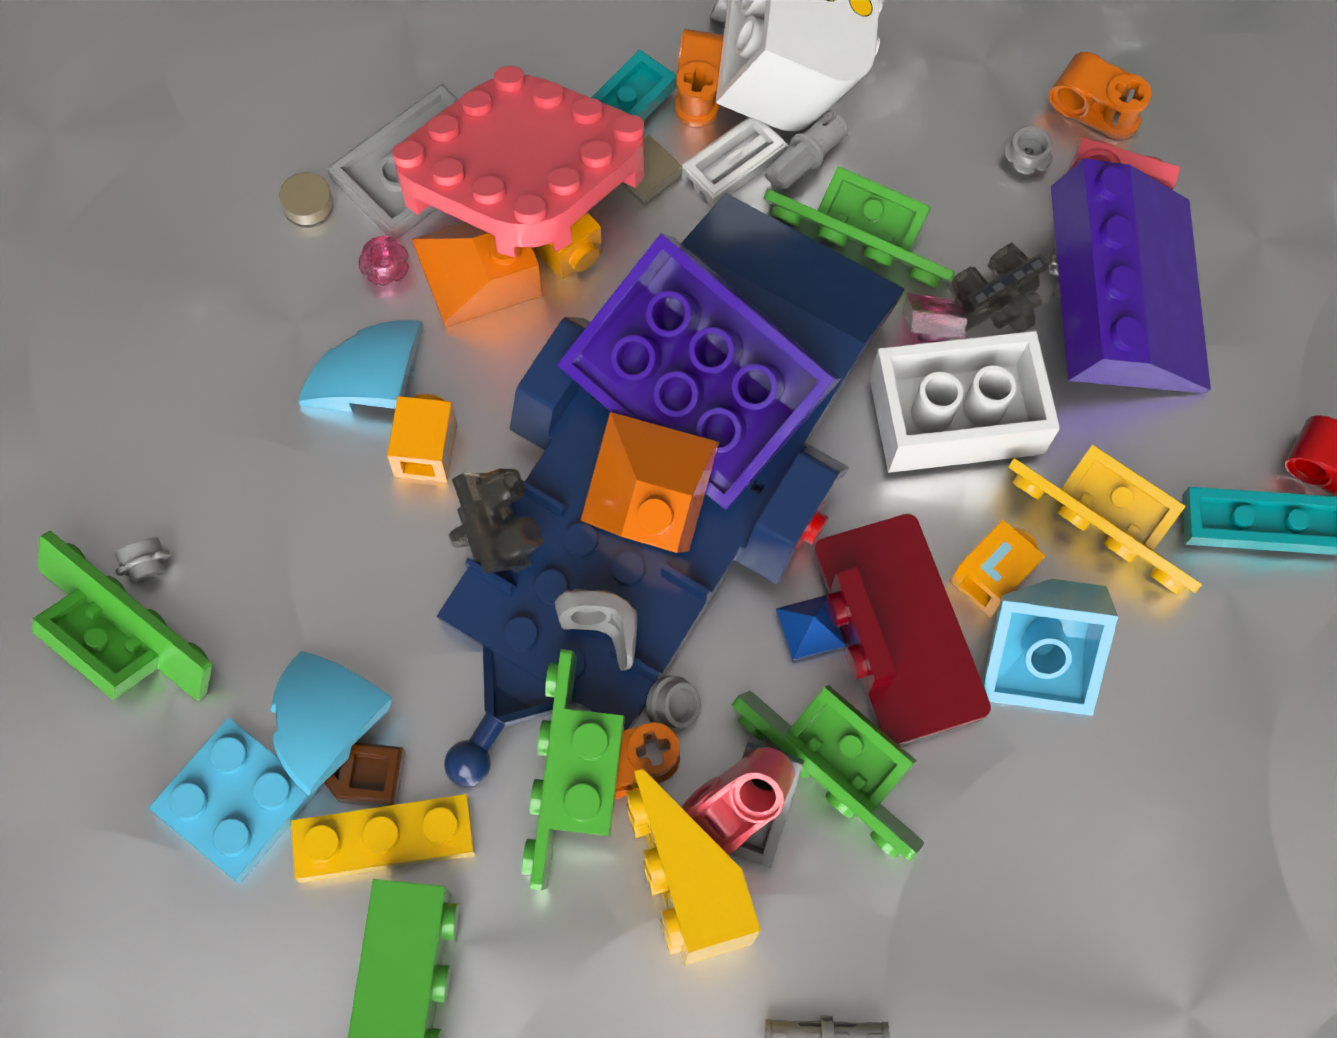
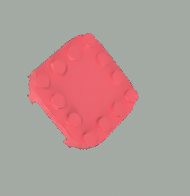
M506 66L494 73V79L474 87L407 137L404 142L394 146L392 154L398 183L404 195L406 207L417 215L429 206L437 208L494 235L497 253L516 258L517 247H538L552 243L554 251H560L572 243L571 225L623 182L634 188L639 185L644 178V122L639 116L629 115L622 110L565 88L555 82L524 75L522 69L518 67Z

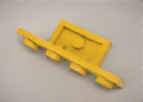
M1093 444L1061 489L1015 458L1008 466V468L1017 473L1012 481L1014 485L1038 501L1044 493H1047L1063 505L1057 513L1079 529L1085 531L1091 523L1109 536L1103 545L1131 563L1135 556L1139 555L1154 565L1155 569L1149 576L1177 595L1184 586L1196 593L1202 585L1153 551L1186 506Z

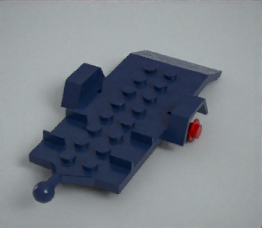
M725 193L681 242V244L842 379L727 510L705 493L690 550L678 553L624 538L580 521L611 411L557 366L562 357L589 325L590 321L578 317H564L517 386L509 429L545 450L525 481L518 480V492L508 506L528 563L520 567L503 517H501L473 560L470 558L466 559V572L436 616L444 624L483 647L484 708L486 714L469 740L457 742L446 753L444 769L448 778L453 783L462 787H472L478 785L487 777L491 767V759L488 752L505 725L510 726L552 714L554 698L546 697L545 695L546 677L549 663H559L561 649L573 650L577 655L571 708L580 706L589 712L625 716L624 730H628L634 726L645 708L650 688L659 678L664 677L734 561L776 585L780 583L795 548L799 549L805 541L814 545L829 520L828 516L821 513L825 505L824 500L834 483L844 477L849 469L847 465L807 443L862 353L890 316L905 288L728 193ZM575 588L582 590H607L630 602L631 606L637 610L635 657L630 669L626 671L620 670L613 640L606 633L597 630L562 629L555 609V600L559 595L563 594L566 590L572 591Z

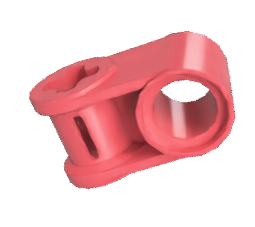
M770 747L755 749L719 777H714L703 784L685 801L681 808L729 855L739 848L753 833L780 814L794 780L793 765L789 758L779 750ZM751 779L764 780L774 790L765 791L759 789L753 784Z

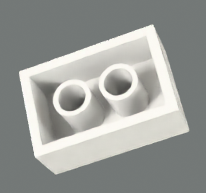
M1037 331L879 348L869 379L888 473L1044 455L1060 429Z

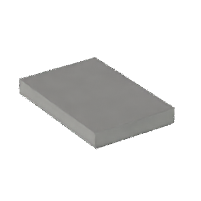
M443 84L327 168L330 178L393 242L437 209L429 206L417 215L406 207L404 195L398 183L392 150L394 146L404 142L407 137L458 100Z

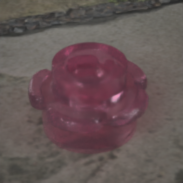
M378 236L372 238L364 245L359 257V269L362 274L367 275L368 281L372 284L386 286L390 282L400 281L406 276L409 270V264L406 262L409 255L406 248L399 244L397 240L388 236ZM383 261H389L387 266L380 265Z

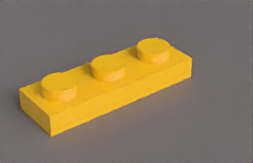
M467 794L291 820L295 880L299 883L475 856L470 805Z

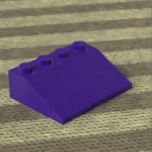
M1083 158L1051 186L1068 381L1203 394L1211 391L1189 199L1129 164Z
M660 233L557 364L560 369L612 413L719 442L705 493L725 510L741 495L842 379L676 238Z

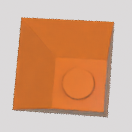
M467 222L412 239L445 328L542 296L539 264L532 247H517L516 258L497 253L495 236Z
M610 412L580 521L618 536L672 552L689 551L719 442Z

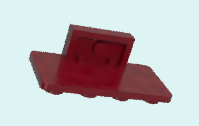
M903 514L818 540L815 545L814 554L829 593L826 595L827 608L835 627L841 626L848 644L845 647V655L850 672L855 680H861L877 726L900 746L986 718L991 711L990 701L918 519L912 514Z

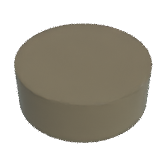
M311 172L297 173L289 177L280 188L279 198L284 213L291 221L297 224H316L324 220L332 210L333 197L329 185L318 174Z

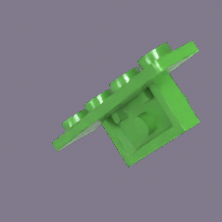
M837 166L818 210L770 189H767L763 199L774 207L771 215L781 221L796 227L799 226L801 220L807 221L820 227L816 234L820 238L840 247H844L847 240L865 247L862 255L865 258L888 268L891 267L893 261H897L912 268L909 274L910 278L937 289L940 281L951 285L955 278L954 271L911 252L931 210V207L839 166Z
M48 531L39 537L38 569L68 595L33 618L32 632L113 701L156 669L161 671L196 701L207 694L212 664L199 646L191 642L187 643L167 626L164 619L156 611L144 608L127 594L122 584L116 578L105 576L88 562L81 550L74 544L65 543L52 531Z
M561 649L559 663H549L546 677L545 695L546 697H553L554 704L551 721L542 720L538 738V755L547 756L544 780L534 779L530 799V814L539 815L536 839L527 838L522 860V875L531 876L530 889L545 890L548 888L555 830L611 836L625 716L571 709L577 655L573 650Z
M830 685L825 686L792 726L753 692L748 691L738 695L731 705L741 714L738 721L750 734L762 741L769 738L785 754L803 759L804 764L800 777L808 779L812 776L828 790L825 797L835 809L849 818H853L856 815L873 830L870 833L872 840L884 852L895 858L901 854L908 861H911L924 845V841L881 804L917 761Z

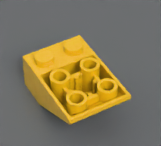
M644 769L634 771V790L626 792L628 800L626 807L635 838L646 835L650 848L643 851L645 858L643 866L652 896L663 893L667 909L661 911L662 918L660 919V924L669 954L680 952L683 964L686 966L752 945L761 932V928L742 869Z

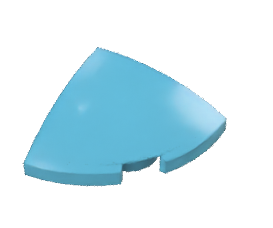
M397 320L372 325L357 331L356 335L345 340L336 348H331L317 362L307 377L298 401L300 406L348 412L353 411L354 404L395 409L397 397H404L409 371H414L423 328L422 321Z
M301 651L289 663L281 675L271 706V711L276 713L277 731L273 734L272 740L282 766L298 787L309 796L315 792L349 759L351 746L389 711L392 697L349 669L323 657Z

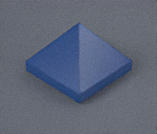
M826 595L776 608V614L792 662L845 648L846 644L840 627H835L827 608Z

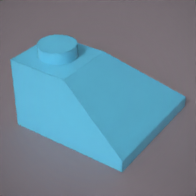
M1048 579L1002 595L982 682L989 701L1093 716L1118 620V614L1107 586Z

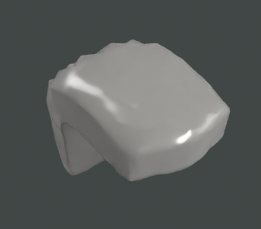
M575 588L572 591L566 590L563 594L559 595L555 600V609L562 629L597 630L606 633L613 640L620 670L626 671L630 669L634 662L637 637V610L631 606L630 602L607 590H582Z

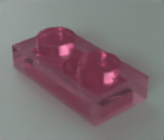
M906 293L903 315L909 331L918 333L917 340L925 343L949 341L950 338L964 340L968 318L958 300Z

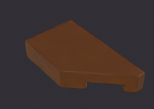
M355 742L351 746L349 759L324 783L338 802L379 807L396 805L406 752L403 747Z

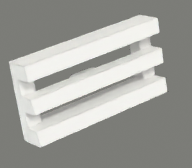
M748 117L683 163L681 177L686 182L691 180L693 182V189L699 195L704 193L706 195V202L713 207L725 193L731 195L763 172L787 150L788 144L768 124ZM755 132L760 134L744 147H739L729 154L726 160L705 175L701 172Z

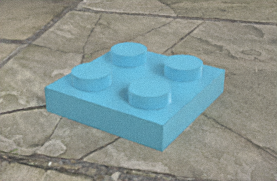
M228 717L148 809L229 877L241 884L291 825V820H295L319 791L316 790L310 796L306 794L291 779L275 754Z

